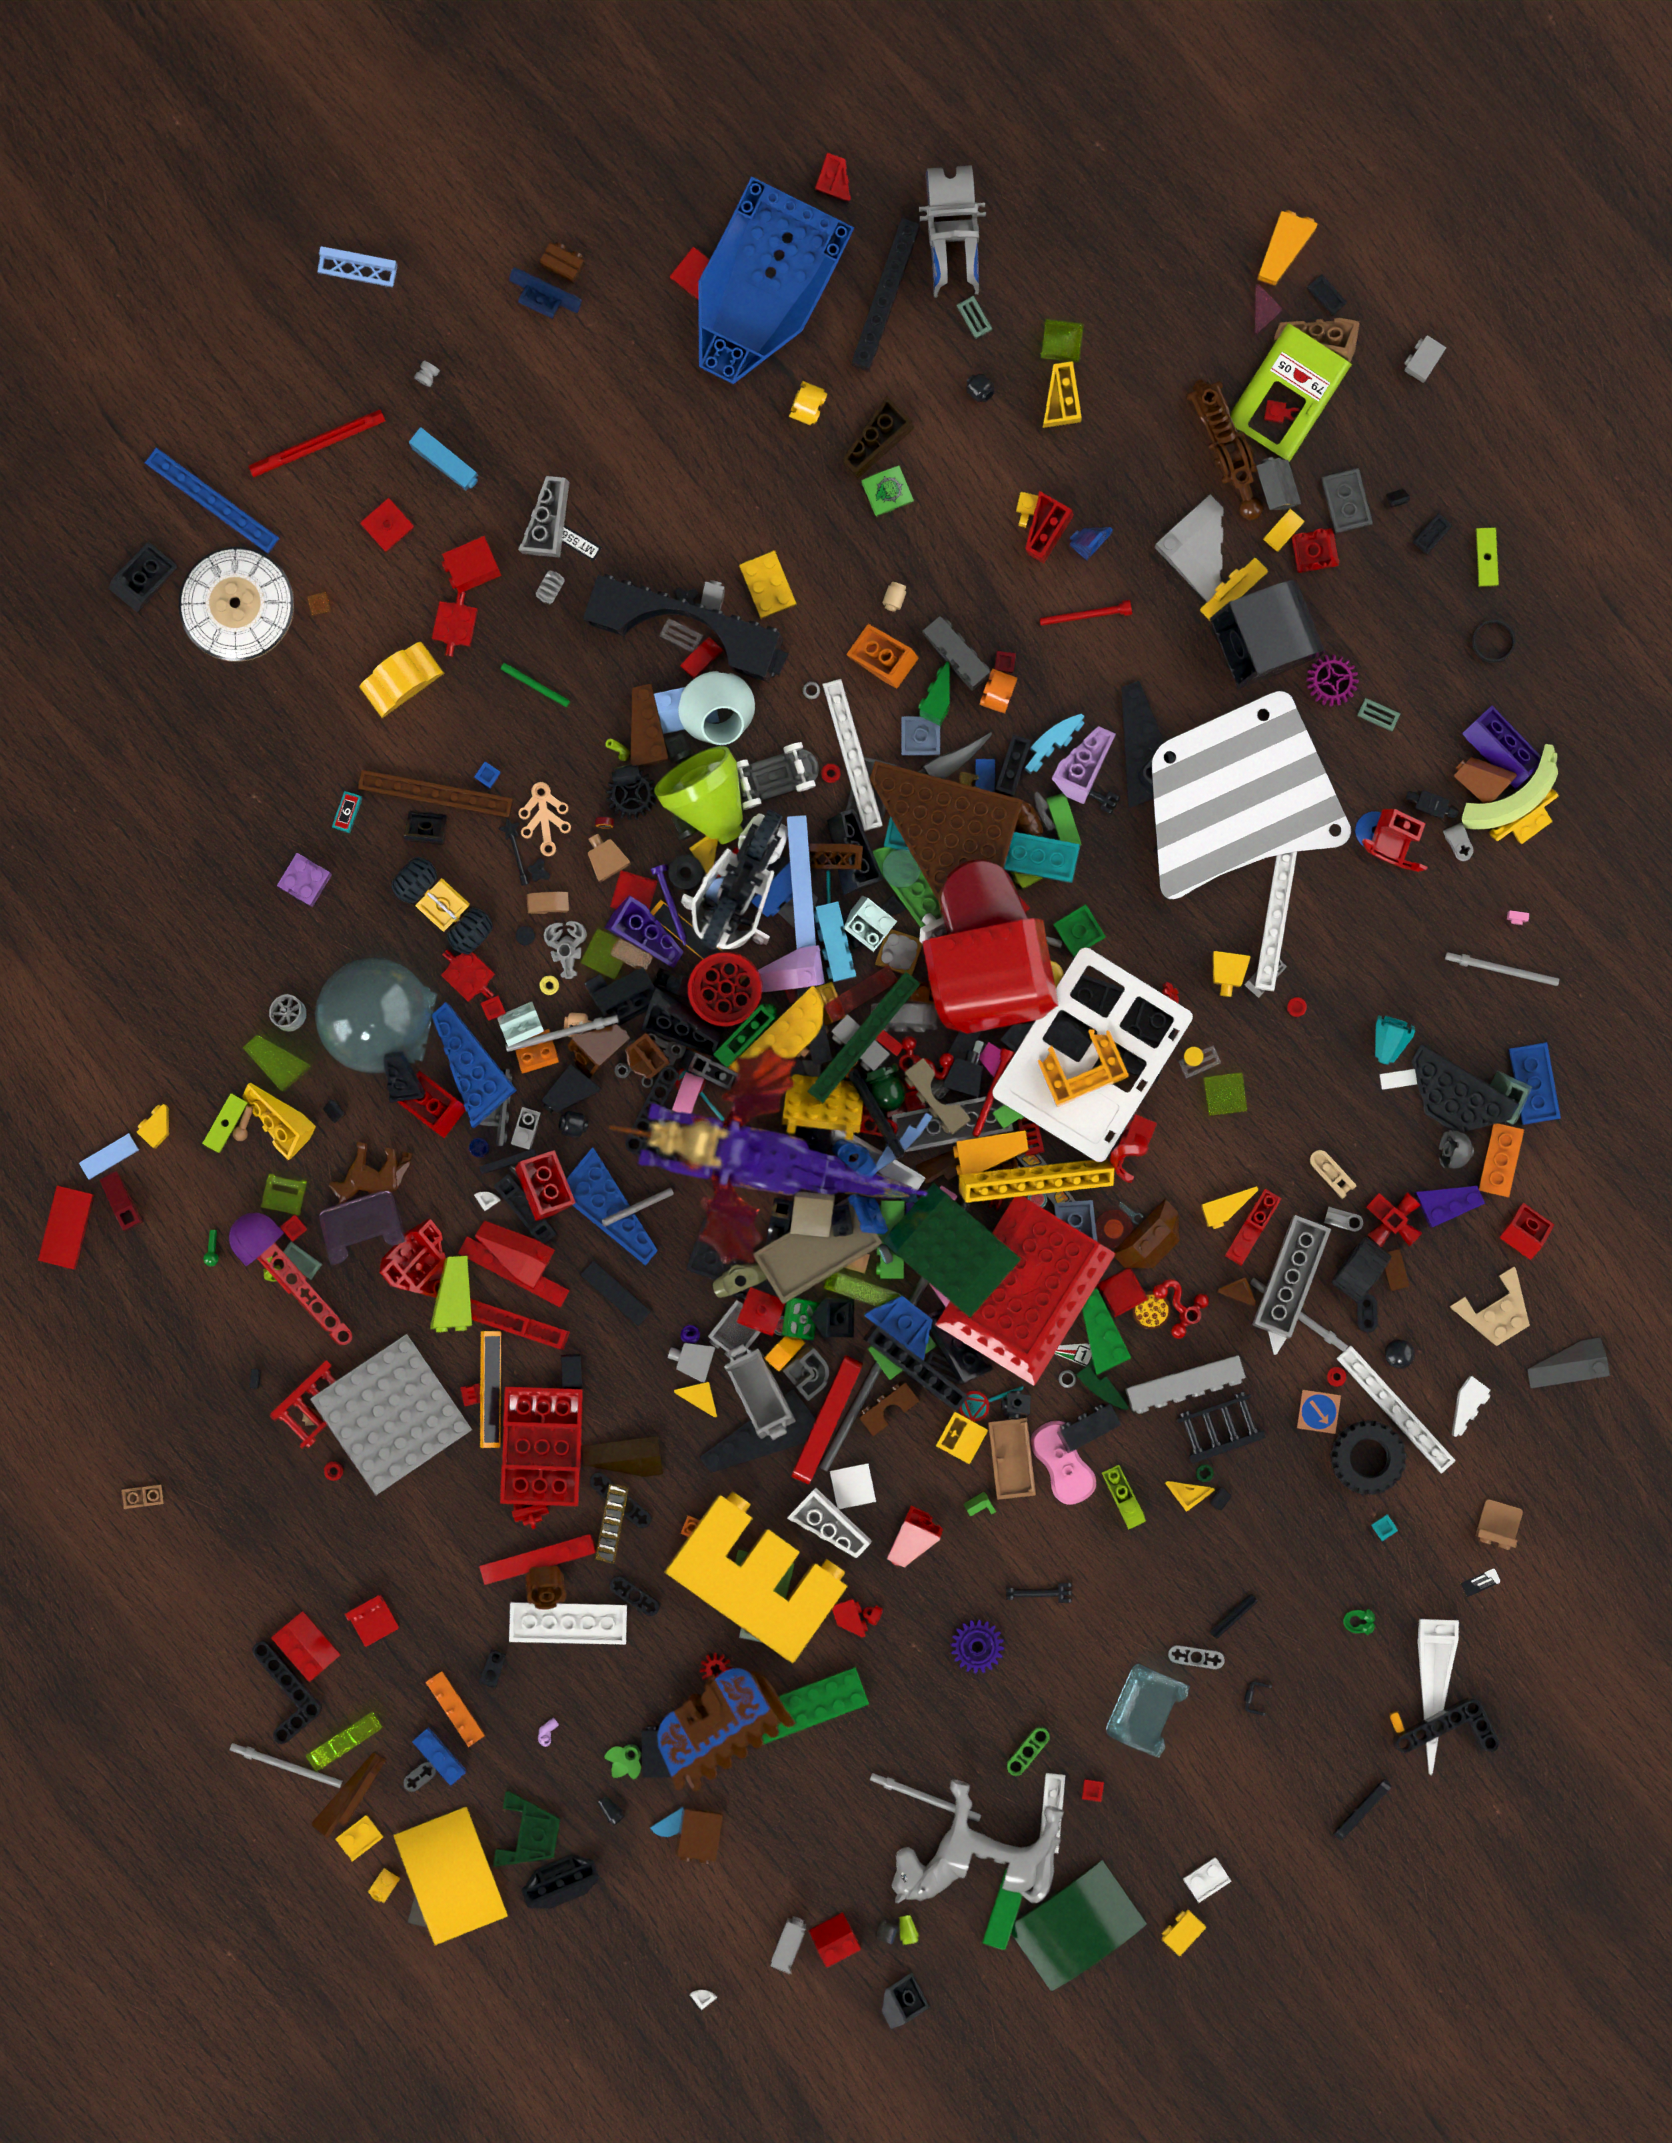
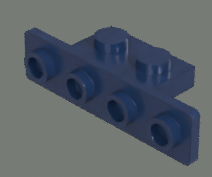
M515 267L511 270L509 281L525 288L519 297L518 303L552 319L560 305L575 313L579 312L582 300L577 296L552 286L540 278L529 275L523 270Z

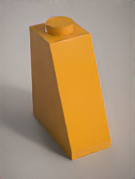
M785 1336L765 1359L780 1371L805 1342L800 1338Z

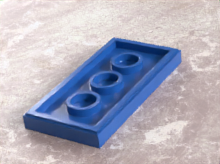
M1547 1042L1508 1049L1513 1078L1532 1086L1520 1114L1522 1125L1560 1119Z

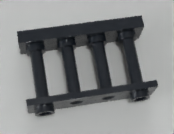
M1244 1391L1235 1394V1399L1192 1414L1190 1410L1179 1414L1180 1418H1177L1176 1421L1177 1423L1184 1421L1193 1447V1454L1189 1455L1191 1463L1266 1438L1263 1430L1258 1431V1428H1255L1246 1399L1252 1398L1251 1394L1246 1395ZM1239 1403L1248 1428V1435L1241 1438L1240 1435H1237L1228 1409L1229 1405ZM1217 1409L1221 1410L1230 1436L1228 1438L1229 1442L1224 1444L1219 1441L1209 1412ZM1200 1415L1203 1417L1212 1443L1210 1444L1211 1448L1206 1450L1200 1447L1191 1418Z

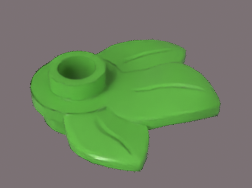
M629 1744L624 1748L616 1746L606 1753L604 1758L613 1762V1778L622 1777L628 1773L631 1778L635 1779L640 1774L641 1764L639 1759L641 1751L636 1745ZM630 1750L635 1753V1756L632 1758L627 1754Z

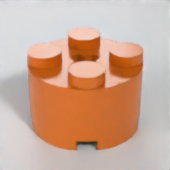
M992 669L989 680L992 681L987 682L983 692L987 695L983 694L979 705L1005 713L1017 678Z

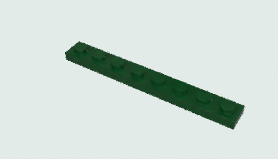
M905 972L807 1092L823 1104L921 983Z

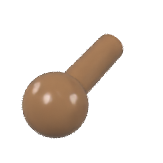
M246 1106L239 1126L233 1130L235 1140L244 1141L247 1138L248 1131L246 1128L253 1107Z

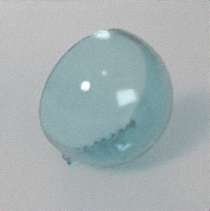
M364 958L352 961L335 971L325 982L319 993L315 1009L318 1035L324 1047L334 1059L355 1071L384 1073L383 1059L385 1054L403 1051L409 1063L415 1064V1060L423 1061L425 1048L422 1045L427 1044L433 1014L430 1006L435 1007L437 993L430 992L431 988L424 987L410 970L394 961L382 958Z

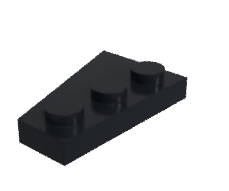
M403 1051L385 1054L383 1060L385 1075L388 1080L389 1103L424 1098L425 1090Z

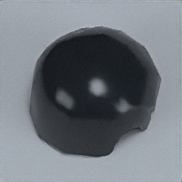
M1394 1340L1385 1349V1359L1390 1366L1404 1369L1413 1363L1415 1349L1408 1341Z

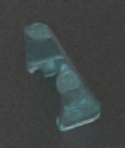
M1136 1664L1130 1672L1110 1718L1107 1734L1121 1743L1159 1758L1165 1749L1164 1739L1160 1737L1166 1720L1174 1702H1181L1187 1698L1190 1686L1144 1665Z

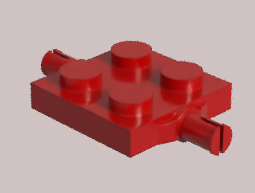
M458 592L456 602H439L432 639L447 644L445 656L453 657L454 646H471L478 609L463 604L466 594L464 592L460 594Z
M447 949L442 954L450 964L441 976L468 1002L479 993L486 996L488 1000L495 995L487 988V985L496 974L474 952L470 954L461 953L455 957Z

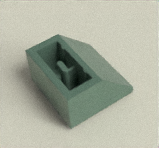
M1497 1071L1491 1086L1520 1103L1511 1120L1507 1121L1515 1124L1532 1086Z

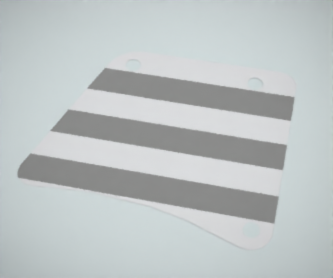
M1283 691L1271 693L1174 737L1162 744L1153 757L1152 777L1160 889L1166 898H1180L1219 875L1267 857L1294 851L1338 847L1346 843L1350 837V824L1295 703L1288 693ZM1260 709L1268 710L1270 716L1267 721L1258 719L1257 712ZM1167 751H1172L1176 754V760L1172 764H1168L1164 760V754ZM1332 824H1338L1341 827V834L1334 837L1329 833V827Z

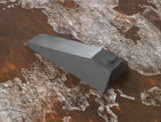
M1601 1337L1581 1340L1527 1369L1530 1388L1610 1376L1607 1356Z

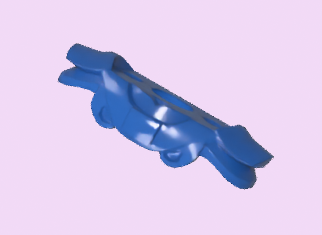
M843 1139L833 1145L832 1151L837 1158L841 1159L856 1173L871 1178L877 1172V1166L873 1162L867 1148ZM852 1154H858L859 1156L855 1162H849V1157Z

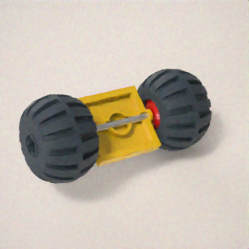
M414 857L393 879L391 883L393 892L400 900L407 903H415L423 896L415 906L443 932L455 922L447 932V939L450 945L460 953H472L492 931L493 924L491 919L484 911L477 908H469L460 916L470 904L442 878L430 889L437 879L436 869L430 861L421 857Z

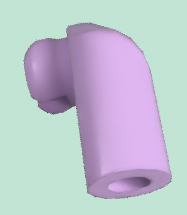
M554 1717L539 1728L538 1741L542 1746L550 1745L551 1731L559 1726Z

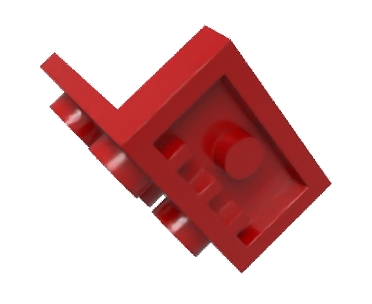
M381 1594L345 1614L348 1621L351 1620L366 1647L399 1629Z

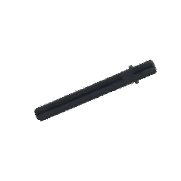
M857 1069L851 1070L848 1076L886 1140V1146L890 1147L896 1158L903 1157L905 1150L900 1143V1137L894 1133L860 1072Z

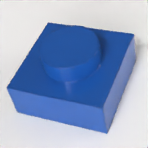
M484 762L474 778L491 789L501 772L487 762Z

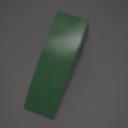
M1089 1365L1075 1374L1092 1393L1102 1400L1124 1410L1129 1408L1109 1379L1105 1376L1099 1380Z

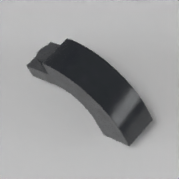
M774 1198L765 1247L788 1233L794 1201Z

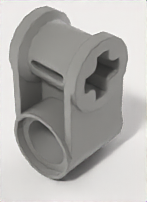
M1460 822L1444 830L1445 838L1456 858L1460 861L1469 860L1473 854V846L1462 823ZM1461 847H1463L1464 850H1469L1467 852V856H1465V854L1459 853L1461 851Z

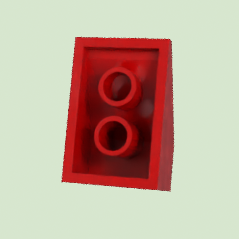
M419 1071L416 1076L425 1090L424 1098L399 1101L398 1103L445 1138L466 1111L464 1104Z

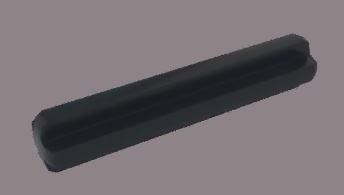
M1250 1594L1212 1628L1210 1633L1213 1637L1219 1638L1258 1602L1255 1596Z

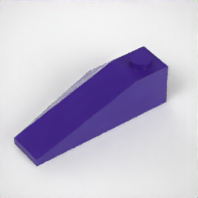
M628 896L619 905L604 927L616 936L672 968L676 966L683 953V950L664 930L660 922L650 913V910L631 896Z

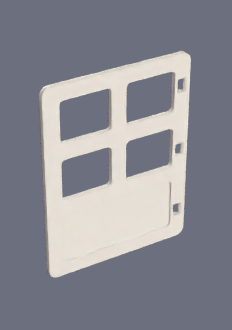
M1082 948L1056 987L1059 1006L1050 1011L1043 1019L1035 1021L994 1087L993 1096L1097 1162H1102L1110 1153L1192 1021V1013L1091 949ZM1087 966L1094 967L1125 988L1107 1018L1100 1016L1070 996L1072 989ZM1138 996L1174 1018V1022L1156 1049L1120 1028L1122 1019ZM1060 1010L1068 1012L1095 1029L1097 1035H1106L1107 1031H1110L1114 1042L1146 1061V1067L1129 1093L1122 1091L1113 1084H1108L1060 1107L1056 1106L1038 1060L1043 1062L1050 1054L1047 1050L1051 1046L1043 1041V1036ZM1173 1028L1180 1030L1173 1041L1168 1038ZM1093 1042L1080 1062L1074 1061L1053 1048L1067 1080L1092 1070L1099 1058ZM1141 1079L1148 1081L1142 1092L1136 1089ZM1110 1130L1116 1132L1110 1143L1104 1140Z

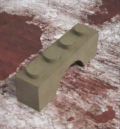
M921 1059L905 1072L906 1078L904 1080L911 1088L914 1086L917 1089V1097L922 1103L927 1102L930 1106L928 1111L934 1118L938 1116L942 1122L940 1126L946 1134L950 1132L953 1135L971 1121L959 1104L948 1106L941 1104L934 1098L931 1092V1082L935 1073L924 1059Z

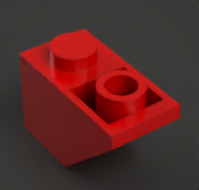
M853 1598L835 1604L832 1607L838 1626L860 1637L866 1636L865 1632L868 1631L865 1620L861 1621L859 1613L862 1610L859 1601L855 1602Z

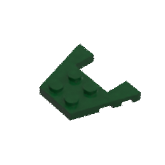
M506 1791L503 1809L523 1812L516 1852L496 1848L493 1867L554 1858L560 1818L518 1795Z

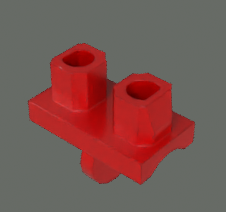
M514 1504V1511H512L515 1522L523 1521L524 1526L531 1524L532 1529L536 1528V1522L542 1521V1515L549 1514L547 1505L525 1507V1504Z

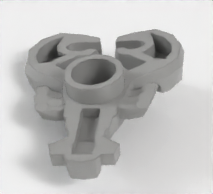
M577 921L566 922V925L573 926L574 930L568 928L567 931L575 939L566 935L560 941H557L563 933V929H560L558 932H556V929L563 926V923L551 924L545 929L544 940L548 946L557 949V952L551 951V956L554 962L561 960L562 967L564 968L561 977L572 979L574 976H577V972L573 970L575 959H580L581 948H576L585 941L587 931L583 924Z

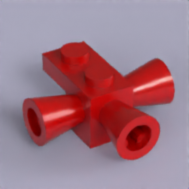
M1378 1193L1366 1208L1383 1224L1367 1235L1382 1248L1391 1232L1394 1234L1399 1232L1410 1247L1422 1232L1407 1224L1408 1219L1406 1216L1421 1206V1204L1409 1193H1406L1396 1208Z

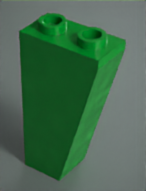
M765 1002L761 1004L713 1055L726 1068L730 1067L779 1017L777 1014L778 1009L771 1003L767 1004Z

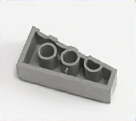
M546 476L535 510L532 512V518L524 533V539L518 549L522 554L560 558L569 481L566 478Z

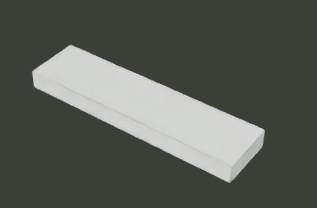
M1046 1773L1040 1837L1047 1822L1044 1815L1045 1806H1053L1062 1810L1065 1775ZM1061 1820L1059 1824V1831L1056 1834V1837L1060 1838ZM1059 1845L1055 1849L1054 1853H1058Z

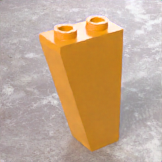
M1289 210L1281 211L1258 280L1272 285L1278 283L1315 232L1318 223H1315L1314 219L1298 217L1296 213Z
M1026 1131L956 1141L957 1146H953L955 1158L959 1157L960 1165L956 1166L958 1177L962 1174L987 1171L1028 1151Z

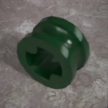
M1201 1465L1195 1472L1197 1479L1202 1482H1208L1214 1476V1471L1209 1465ZM1207 1468V1472L1210 1471V1475L1203 1479L1201 1478L1203 1475H1200V1471Z

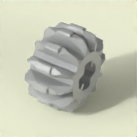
M548 571L536 592V597L548 604L553 603L565 582L564 578L557 572Z

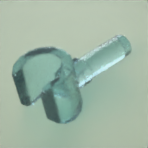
M1122 1202L1119 1204V1207L1130 1216V1220L1133 1223L1138 1224L1134 1221L1136 1215L1143 1219L1142 1214L1133 1212Z

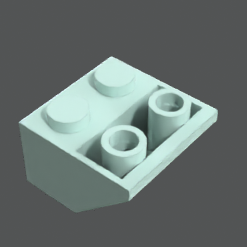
M861 896L851 909L844 929L874 952L897 921L869 898Z

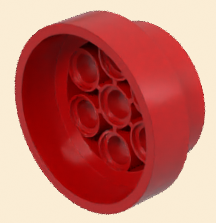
M728 951L717 952L704 958L694 968L688 982V996L693 1009L702 1019L717 1026H732L746 1020L759 1006L763 993L761 975L756 966L745 956ZM727 963L734 965V973L726 972L725 965ZM709 970L717 973L716 980H710L707 977ZM743 975L748 976L750 979V984L747 986L742 985L740 982V978ZM725 982L732 985V991L729 993L722 989V985ZM706 989L714 992L713 999L705 997L704 992ZM740 994L747 997V1003L744 1005L737 1001V997ZM720 1002H727L729 1010L722 1011L719 1007Z

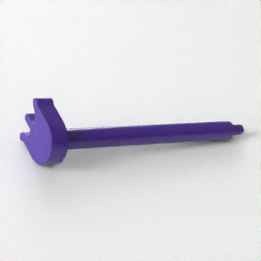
M664 864L652 868V875L657 874L680 941L682 940L683 945H687L685 940L687 938L663 873L668 871V865Z

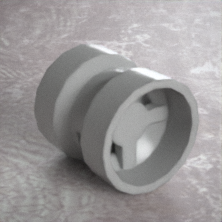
M423 361L421 364L422 370L416 372L414 378L420 383L431 387L433 383L432 376H437L440 370L432 364Z

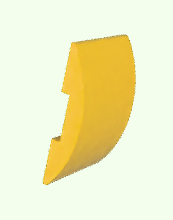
M467 1807L394 1835L435 1945L508 1916Z

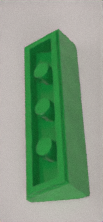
M1007 1868L982 1942L1002 1950L1006 1949L1023 1896L1019 1892L1002 1889Z

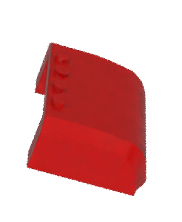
M1035 918L1019 920L922 941L935 1008L946 1028L969 1034L1040 1020L1055 1007L1059 1006L1043 920Z

